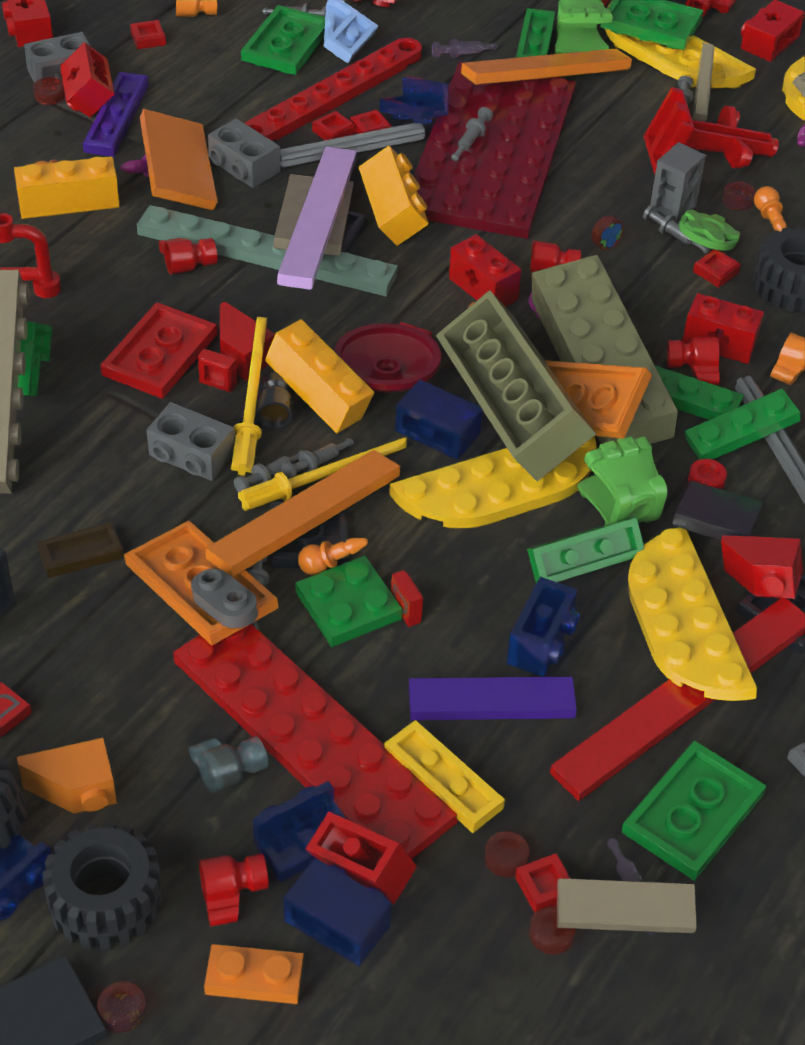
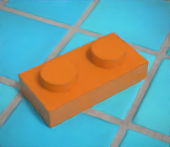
M212 944L204 984L205 995L298 1004L303 969V953Z

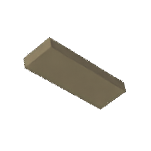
M703 43L698 65L693 120L706 122L714 57L713 44Z
M559 878L557 882V928L694 933L697 928L694 884Z

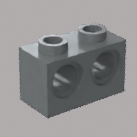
M83 32L24 44L27 70L38 90L63 84L60 65L84 42L90 45Z
M234 119L208 134L209 160L251 188L258 186L280 172V146L240 120Z
M678 142L658 160L650 205L655 206V212L663 217L672 214L675 216L674 221L679 223L686 211L696 207L706 158L705 154Z
M172 402L165 407L147 428L149 456L186 470L192 475H198L213 481L233 457L234 427Z

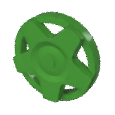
M692 209L686 211L679 222V229L686 237L697 244L715 250L727 251L734 249L740 236L739 231L724 222L725 218L717 214L708 215L698 213Z

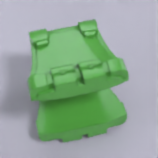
M559 0L556 25L558 39L555 44V53L563 54L609 49L608 44L604 42L598 33L597 24L612 22L611 10L606 9L601 0Z
M629 436L624 439L620 438L617 442H614V440L600 444L598 449L591 450L585 455V463L596 475L582 480L578 483L577 487L581 496L587 498L605 520V524L629 517H637L638 523H648L658 520L662 514L667 497V486L663 477L658 474L651 452L652 446L646 437L633 439Z

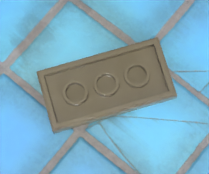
M290 174L274 236L273 248L287 250L314 177ZM349 181L324 253L326 255H341L354 181Z

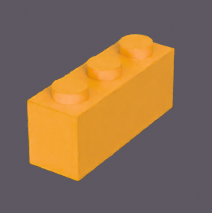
M389 145L358 167L378 227L396 246L429 224L424 212L427 209V205L417 193L420 186L410 173L413 167L405 154L401 152L398 155Z
M112 156L14 167L21 219L119 208L117 177Z
M302 319L276 332L265 362L284 379L336 434L361 420L375 392Z

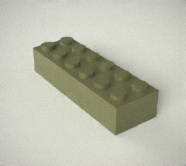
M598 255L532 272L531 300L561 362L645 367L652 374L625 437L631 436L633 439L646 437L650 444L674 438L678 411ZM597 436L600 444L613 440L617 442L620 439Z
M491 290L436 335L513 458L536 481H539L596 435L591 425L513 314Z

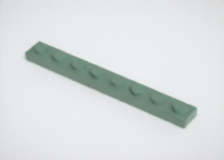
M153 205L147 208L137 223L138 235L157 240L187 238L193 243H197L200 239L213 238L216 244L217 255L278 270L287 251L273 248L275 235ZM341 252L340 256L324 254L316 279L387 297L397 277L398 266L346 252Z

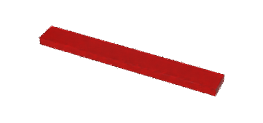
M782 597L733 633L750 673L793 643L796 638L805 634V613L787 598ZM669 679L553 763L550 768V774L574 798L580 801L716 699L704 697V691L684 683L682 687H679Z

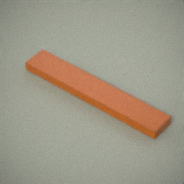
M618 49L466 62L462 63L461 73L475 85L628 70L631 68L632 59Z
M372 450L206 547V559L231 577H234L400 476V465L379 452Z

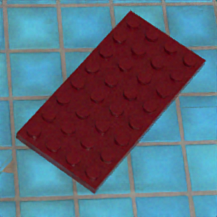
M459 61L414 173V178L420 186L417 193L427 205V209L424 211L428 221L528 239L572 102L576 82L561 77L475 85L461 73L462 63L466 62ZM481 107L489 108L493 112V118L488 122H484L486 126L484 135L477 137L469 150L461 153L458 161H453L451 156L459 148L458 142L467 130L466 124L469 119H478V110Z

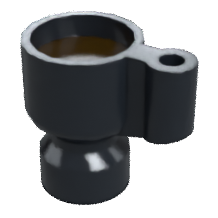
M271 372L262 378L261 393L258 395L254 424L260 423L269 429H281L286 427L292 420L293 400L290 395V386L278 373ZM245 402L240 407L239 423L243 422Z

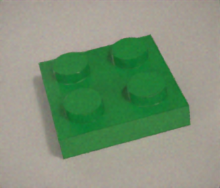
M366 556L295 582L296 594L331 648L402 619L401 606Z

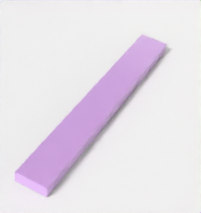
M325 147L280 266L277 279L278 285L309 290L313 288L356 162L357 151Z

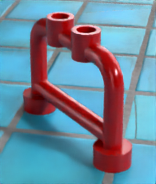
M1 213L0 243H9L15 238L31 240L35 248L37 267H0V270H19L23 281H32L34 293L38 297L52 298L58 295L61 291L60 277L58 273L52 271L49 246L45 235L31 225L14 224L11 215Z

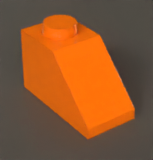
M103 738L17 757L23 789L73 814L84 811L94 812L103 809L105 806L117 804L113 776Z

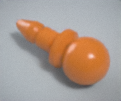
M770 186L758 189L754 195V204L761 211L762 217L769 218L774 230L782 231V228H787L781 214L783 205L780 202L777 190Z
M350 538L346 542L342 541L333 545L329 541L322 542L321 546L316 544L308 545L299 553L298 564L306 574L316 575L325 571L327 567H336L338 559L359 552L368 544V540L366 538Z

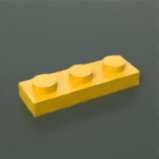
M416 720L384 743V748L458 814L457 820L472 833L504 809L505 799Z

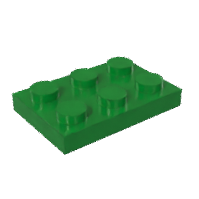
M613 0L607 8L611 10L613 20L610 23H601L600 27L617 34L623 33L638 37L642 41H652L672 49L684 50L701 23L704 10L668 0Z
M277 5L242 48L241 61L275 69L285 74L296 75L324 39L325 17Z
M694 740L625 820L621 833L695 881L764 796L767 786Z

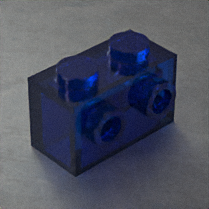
M419 380L397 404L395 431L458 460L480 435L482 407Z
M541 576L539 577L510 633L506 664L545 677L551 663L556 665L559 663L565 648V641L563 639L566 634L573 635L580 613L574 611L577 589Z
M314 858L284 896V921L359 967L390 926L391 902L387 900L383 893L376 888L362 886L350 879L347 873L340 867L326 865Z

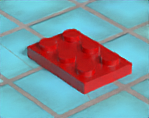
M156 302L101 363V375L163 399L195 362L203 348L206 349L217 336V324Z

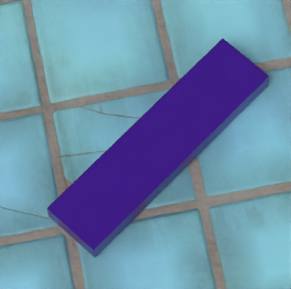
M126 72L118 73L113 83L115 94L100 108L83 142L84 153L115 156L149 86L148 76Z
M572 677L409 678L410 720L575 718L577 709Z

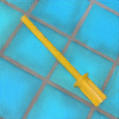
M257 316L243 422L234 425L235 442L231 470L238 471V475H245L246 472L251 473L255 461L257 440L262 436V430L254 424L268 319L265 317Z
M404 437L289 479L283 472H278L272 480L241 490V492H238V498L242 502V508L245 511L278 499L287 501L292 498V489L328 477L372 450L386 456L407 447V438Z

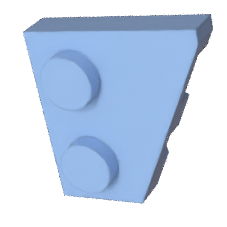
M328 0L326 3L324 47L349 63L375 34L378 25L344 1Z

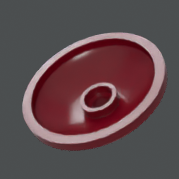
M380 323L353 329L343 335L334 348V352L373 391L401 392L416 388L430 380L438 372L441 364V351L433 338L418 329L400 324Z

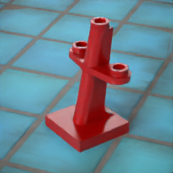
M671 87L644 134L654 174L656 173L658 160L678 142L694 150L723 152L731 168L737 169L747 167L753 155L773 157L778 150L779 142L777 139L772 138L770 133L737 128L740 113L734 106H725L721 110L717 124L693 120L683 90Z

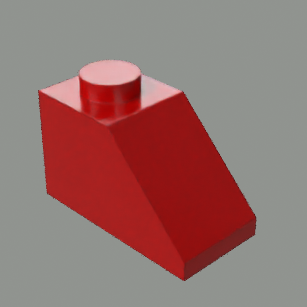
M223 302L220 304V353L236 359V375L247 381L249 379L256 321L227 302ZM267 328L261 370L268 366L265 358L275 336Z
M722 535L721 545L724 571L754 596L795 599L803 572L800 539Z
M330 811L305 848L308 853L358 888L391 904L396 903L417 868L398 842Z

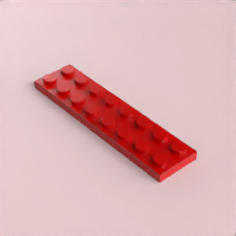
M252 624L214 645H210L201 635H198L173 652L174 663L332 813L398 842L411 859L458 823V814L389 753L380 740Z

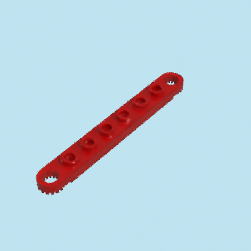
M400 38L244 122V124L269 140L277 141L407 69V66L411 63L415 64V62L421 59L422 45L419 41L412 38Z

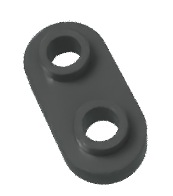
M206 569L193 578L191 589L194 602L222 625L229 628H242L248 626L257 618L258 608L255 595L228 573L217 569Z

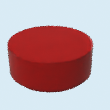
M700 459L691 465L688 482L690 483L692 480L723 489L727 471L721 463L715 460Z

